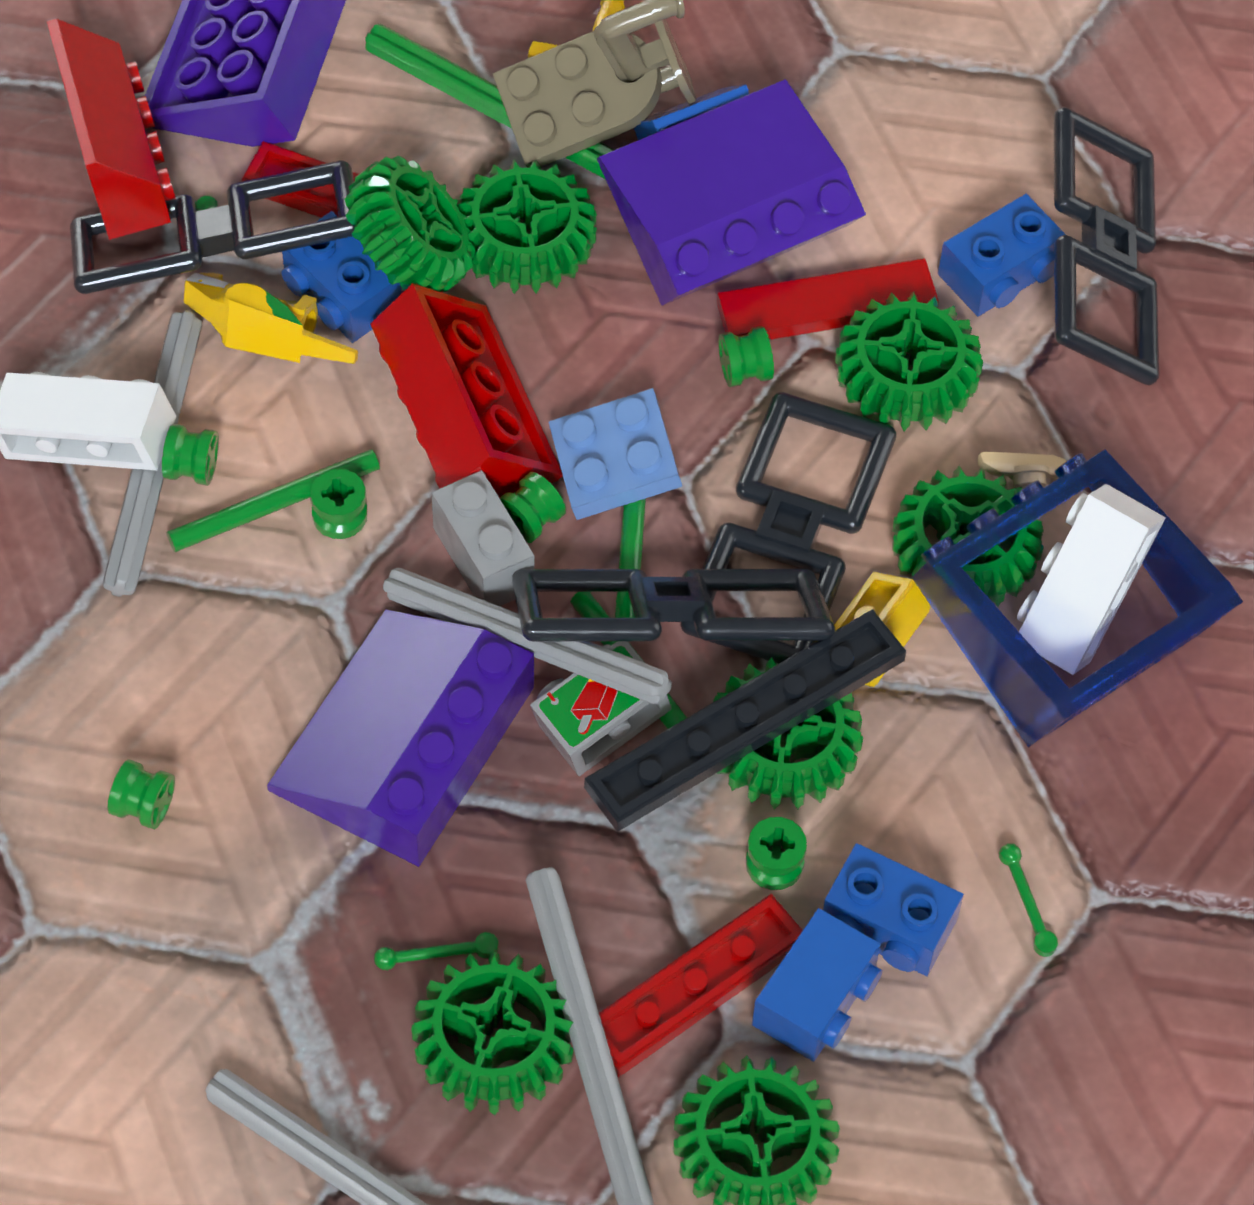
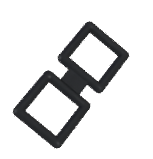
M1061 107L1056 110L1053 117L1054 206L1060 213L1082 223V242L1071 236L1062 235L1057 238L1054 244L1055 339L1060 345L1142 384L1152 385L1159 378L1157 282L1153 277L1137 270V251L1147 254L1156 247L1154 155L1149 149L1067 107ZM1075 136L1133 165L1134 224L1075 196ZM1076 264L1136 293L1137 356L1077 328Z
M340 160L234 183L227 189L228 205L197 211L196 202L192 196L188 194L175 196L176 199L166 201L170 219L176 218L179 252L96 270L94 266L92 236L107 233L101 213L76 217L70 224L74 287L81 294H89L195 271L201 267L203 257L234 251L241 259H251L353 237L352 232L355 230V227L347 221L345 215L349 209L346 207L344 200L349 194L348 186L354 182L352 168L348 162ZM333 184L339 217L254 235L249 202Z
M785 392L776 393L771 399L736 485V494L740 499L766 507L759 527L756 531L730 522L722 524L717 531L702 569H726L735 548L801 569H809L814 573L820 574L817 581L830 612L845 573L846 565L843 559L838 556L813 549L822 525L849 534H854L861 530L897 437L896 430L891 425ZM788 417L871 442L845 509L762 483ZM709 592L712 603L717 592ZM680 622L681 629L685 634L700 638L694 622ZM818 640L794 641L793 644L783 641L709 642L768 661L772 657L777 664H780Z
M521 569L515 572L512 577L522 634L525 639L532 642L654 641L659 638L662 632L660 622H694L698 636L705 641L828 640L835 632V626L817 578L809 569H689L682 577H647L646 573L640 569ZM797 591L806 617L717 618L709 592ZM538 592H628L635 618H543Z

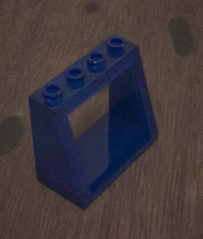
M1106 449L1089 460L1085 458L1083 453L1074 456L1054 471L1058 479L1044 488L1039 480L1031 483L1010 499L1014 507L1002 515H999L995 508L985 512L966 526L970 535L956 544L950 536L939 541L921 555L926 563L912 577L1028 748L1206 631L1243 603V600L1231 583ZM1107 484L1165 517L1142 564L1179 617L1069 688L962 567L1089 487L1093 492Z

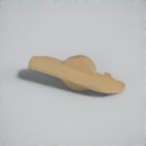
M985 451L978 455L979 467H982L993 476L1004 474V476L1013 479V488L1022 486V490L1041 489L1047 486L1046 478L1051 479V485H1058L1064 482V480L1075 484L1079 479L1075 468L1065 459L1055 455Z

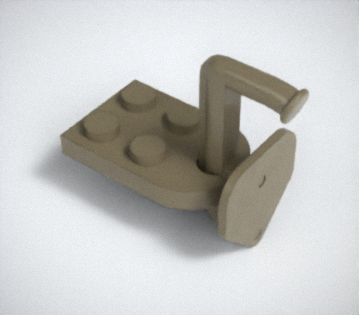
M683 0L642 1L605 17L593 32L492 73L527 168H530L535 159L539 166L543 167L635 128L653 111L661 93L680 87L689 104L697 102L690 74L666 20L673 16L679 19L684 17L685 7ZM655 23L660 39L646 44L632 32Z

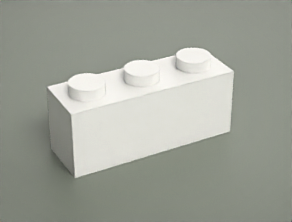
M33 372L31 374L6 373L0 389V451L5 459L157 471L163 456L167 432L170 426L174 424L176 414L160 384L143 379L119 381L104 380L95 376H82L81 378L51 376L42 372Z
M1107 484L1089 495L1082 493L1067 516L1066 523L1071 525L1072 528L1064 544L1057 542L1042 565L1041 571L1047 574V577L1040 591L1033 590L1018 612L1017 620L1023 624L1014 641L1072 675L1089 664L1157 536L1165 517Z

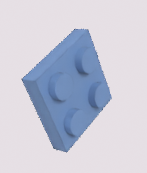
M653 388L548 421L569 501L576 520L683 487Z

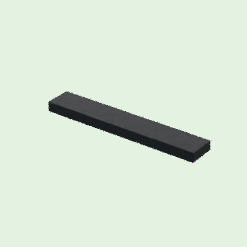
M871 609L837 629L830 639L815 642L584 778V788L618 832L904 662L906 650L874 610Z

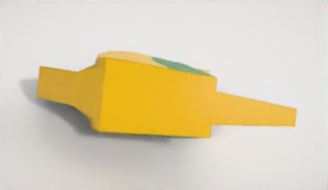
M194 273L185 280L184 303L214 326L221 335V341L225 347L300 363L301 355L351 364L357 362L358 350L314 334L318 314L317 298L304 295L299 301L281 300L257 285L223 281V274Z

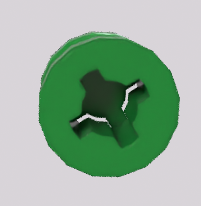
M763 326L751 328L747 335L736 336L732 332L719 335L720 363L725 381L729 387L740 386L745 379L756 377L761 382L774 378L771 344Z
M172 424L167 432L163 449V478L177 480L181 476L192 477L197 484L208 486L213 479L218 458V432L205 429L199 434L188 432L184 425Z
M331 469L315 478L310 487V502L312 504V520L316 529L324 536L332 539H346L355 536L363 529L367 522L366 487L363 480L356 473L347 469Z
M529 472L519 481V489L516 492H506L499 498L526 543H532L542 535V527L547 522L556 523L566 514V506L559 492L547 479L536 472Z
M130 759L126 760L113 781L108 798V813L120 818L128 815L137 817L141 825L155 830L163 821L171 804L175 789V776L162 770L153 774L145 771L141 763Z
M769 817L758 822L751 830L747 844L746 870L750 878L760 887L769 890H784L793 886L801 878L805 864L804 857L807 851V841L803 830L794 821L783 817Z

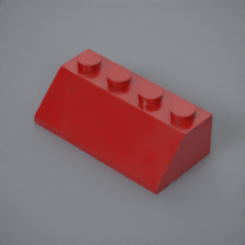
M59 19L47 21L83 159L109 240L172 223L166 201L176 198L167 167L158 170L155 167L157 164L164 163L165 160L157 132L148 134L145 132V129L155 127L146 96L135 97V94L145 92L136 61L126 64L120 43Z
M412 283L370 323L379 343V353L391 370L398 387L397 394L408 409L417 430V440L428 455L435 471V481L439 488H443L482 470L500 498L506 492H516L519 489V481L529 472H536L551 484L557 482L563 476L561 468L485 305Z

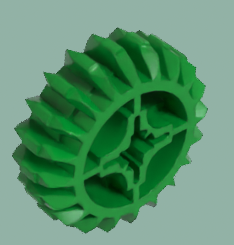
M399 155L393 159L386 156L379 162L375 161L368 166L348 186L349 194L344 200L349 211L345 216L347 221L355 227L352 236L361 242L364 248L362 254L369 255L375 263V270H382L387 275L391 285L399 283L402 290L405 291L413 283L439 292H447L458 284V281L464 278L466 272L473 267L472 258L476 251L468 239V234L471 230L466 227L464 221L467 216L458 209L456 205L458 200L452 199L447 193L446 184L440 185L434 179L432 171L427 170L423 172L416 161L407 162L406 159Z
M514 159L510 169L506 171L493 164L489 172V178L476 174L472 182V188H463L460 204H457L460 212L467 216L464 221L466 227L471 230L468 234V239L476 251L472 258V271L476 279L489 275V282L492 284L493 289L503 282L510 283V288L514 295L520 288V285H530L531 289L537 294L541 288V283L544 282L557 289L561 282V275L575 279L579 265H587L588 259L591 256V248L596 243L597 228L594 226L596 225L597 214L596 210H594V205L590 204L587 188H578V182L575 180L574 174L560 178L561 173L557 164L544 171L540 170L536 159L530 168H520Z
M914 291L907 301L900 302L891 293L886 299L885 306L871 299L866 307V312L855 310L854 315L850 319V325L844 326V330L840 333L839 347L836 349L835 363L838 368L837 380L840 387L846 388L845 395L848 403L861 402L860 410L863 417L876 412L880 414L879 421L881 423L887 424L891 419L900 421L904 432L911 422L918 421L927 431L929 426L932 425L933 417L947 424L948 420L952 417L953 411L963 412L964 408L968 405L969 397H973L974 393L977 392L980 380L978 375H981L982 372L981 344L979 336L971 335L970 319L956 320L955 305L945 310L938 309L936 296L927 304L918 302ZM907 352L910 353L911 371L908 370V359L905 358Z
M959 465L953 471V476L950 479L937 470L935 475L932 476L931 484L919 480L913 488V494H905L900 503L898 515L894 517L892 550L894 556L899 557L898 567L900 574H912L911 579L918 580L921 588L929 587L928 596L931 603L941 596L950 598L949 602L953 611L961 604V600L970 601L972 607L977 612L982 607L985 598L999 607L1001 602L1004 601L1006 593L1017 597L1018 593L1022 591L1024 582H1030L1035 576L1037 562L1041 560L1044 549L1042 545L1044 529L1042 521L1036 519L1037 510L1035 502H1023L1024 493L1022 486L1007 490L1005 488L1006 480L1004 474L994 481L985 479L986 475L982 467L975 473L974 477L966 476ZM929 524L937 530L936 537L940 540V545L935 549L928 541L924 532ZM999 529L1004 532L1009 540L1011 549L1007 553L999 547L1000 540L995 536V532Z
M772 657L766 663L765 672L777 665ZM749 663L748 667L744 670L743 680L730 676V679L726 682L725 693L717 692L713 702L764 672L761 673ZM852 693L788 730L790 734H787L785 747L780 746L781 735L754 750L764 754L768 759L753 751L717 772V774H729L728 785L732 791L747 785L749 787L748 798L751 804L759 799L762 794L770 796V804L774 810L780 805L782 798H791L793 805L798 810L804 804L805 794H809L821 803L826 797L827 787L839 791L840 787L843 786L845 774H852V771L855 770L858 759L856 754L862 749L863 736L860 732L862 716L860 711L853 710L855 700ZM801 758H810L802 762L794 763L795 761Z
M495 950L489 955L488 964L479 966L477 959L469 954L465 959L466 971L461 973L455 967L447 964V967L443 970L445 984L430 980L426 986V995L429 1000H418L415 1014L416 1018L420 1021L412 1025V1040L419 1044L414 1050L415 1059L419 1065H428L425 1069V1079L430 1085L444 1082L442 1096L446 1098L447 1102L457 1097L460 1093H464V1107L469 1112L477 1106L479 1099L488 1100L489 1112L495 1116L500 1109V1100L509 1099L511 1106L519 1112L524 1107V1093L527 1092L532 1097L541 1101L546 1096L544 1081L559 1085L563 1079V1068L560 1065L570 1064L573 1060L574 1049L569 1044L571 1043L569 1030L574 1022L566 1020L564 1017L563 1008L566 999H559L556 989L557 980L544 983L545 969L541 963L525 972L523 971L524 959L519 953L511 960L509 966L501 965L500 956ZM490 998L481 1004H469L479 999ZM515 1001L533 1012L540 1021L544 1032L531 1028V1022L523 1020L514 1013ZM503 1015V1029H498L495 1037H491L486 1049V1036H490L493 1029L498 1027ZM445 1033L458 1036V1043L472 1048L474 1051L473 1064L460 1058L451 1049L445 1039ZM505 1061H521L512 1066L497 1068L500 1064H502Z
M746 1055L741 1060L740 1072L735 1073L723 1061L717 1067V1081L702 1074L697 1079L696 1085L699 1094L687 1092L683 1096L681 1107L686 1113L676 1115L674 1120V1131L680 1136L673 1141V1153L678 1157L685 1158L679 1167L682 1179L697 1178L693 1184V1194L696 1198L705 1197L714 1192L713 1205H728V1203L734 1205H797L796 1197L811 1204L817 1196L818 1190L815 1184L826 1186L830 1182L832 1170L828 1165L838 1161L840 1150L832 1142L839 1137L840 1127L838 1121L828 1119L832 1115L833 1105L830 1099L815 1100L819 1090L816 1079L798 1085L800 1071L797 1069L796 1064L787 1069L785 1074L782 1075L776 1073L777 1065L772 1056L764 1063V1070L754 1069L753 1062ZM742 1103V1113L736 1119L721 1122L720 1128L708 1129L713 1119L723 1110ZM765 1103L774 1105L789 1115L775 1114L768 1109ZM751 1119L754 1121L755 1133L759 1135L760 1141L764 1143L761 1159L757 1144H754L753 1137L748 1135ZM806 1148V1151L796 1164L782 1173L771 1176V1164L773 1161L783 1156H790L792 1149ZM722 1162H734L741 1165L747 1171L748 1176L729 1169Z

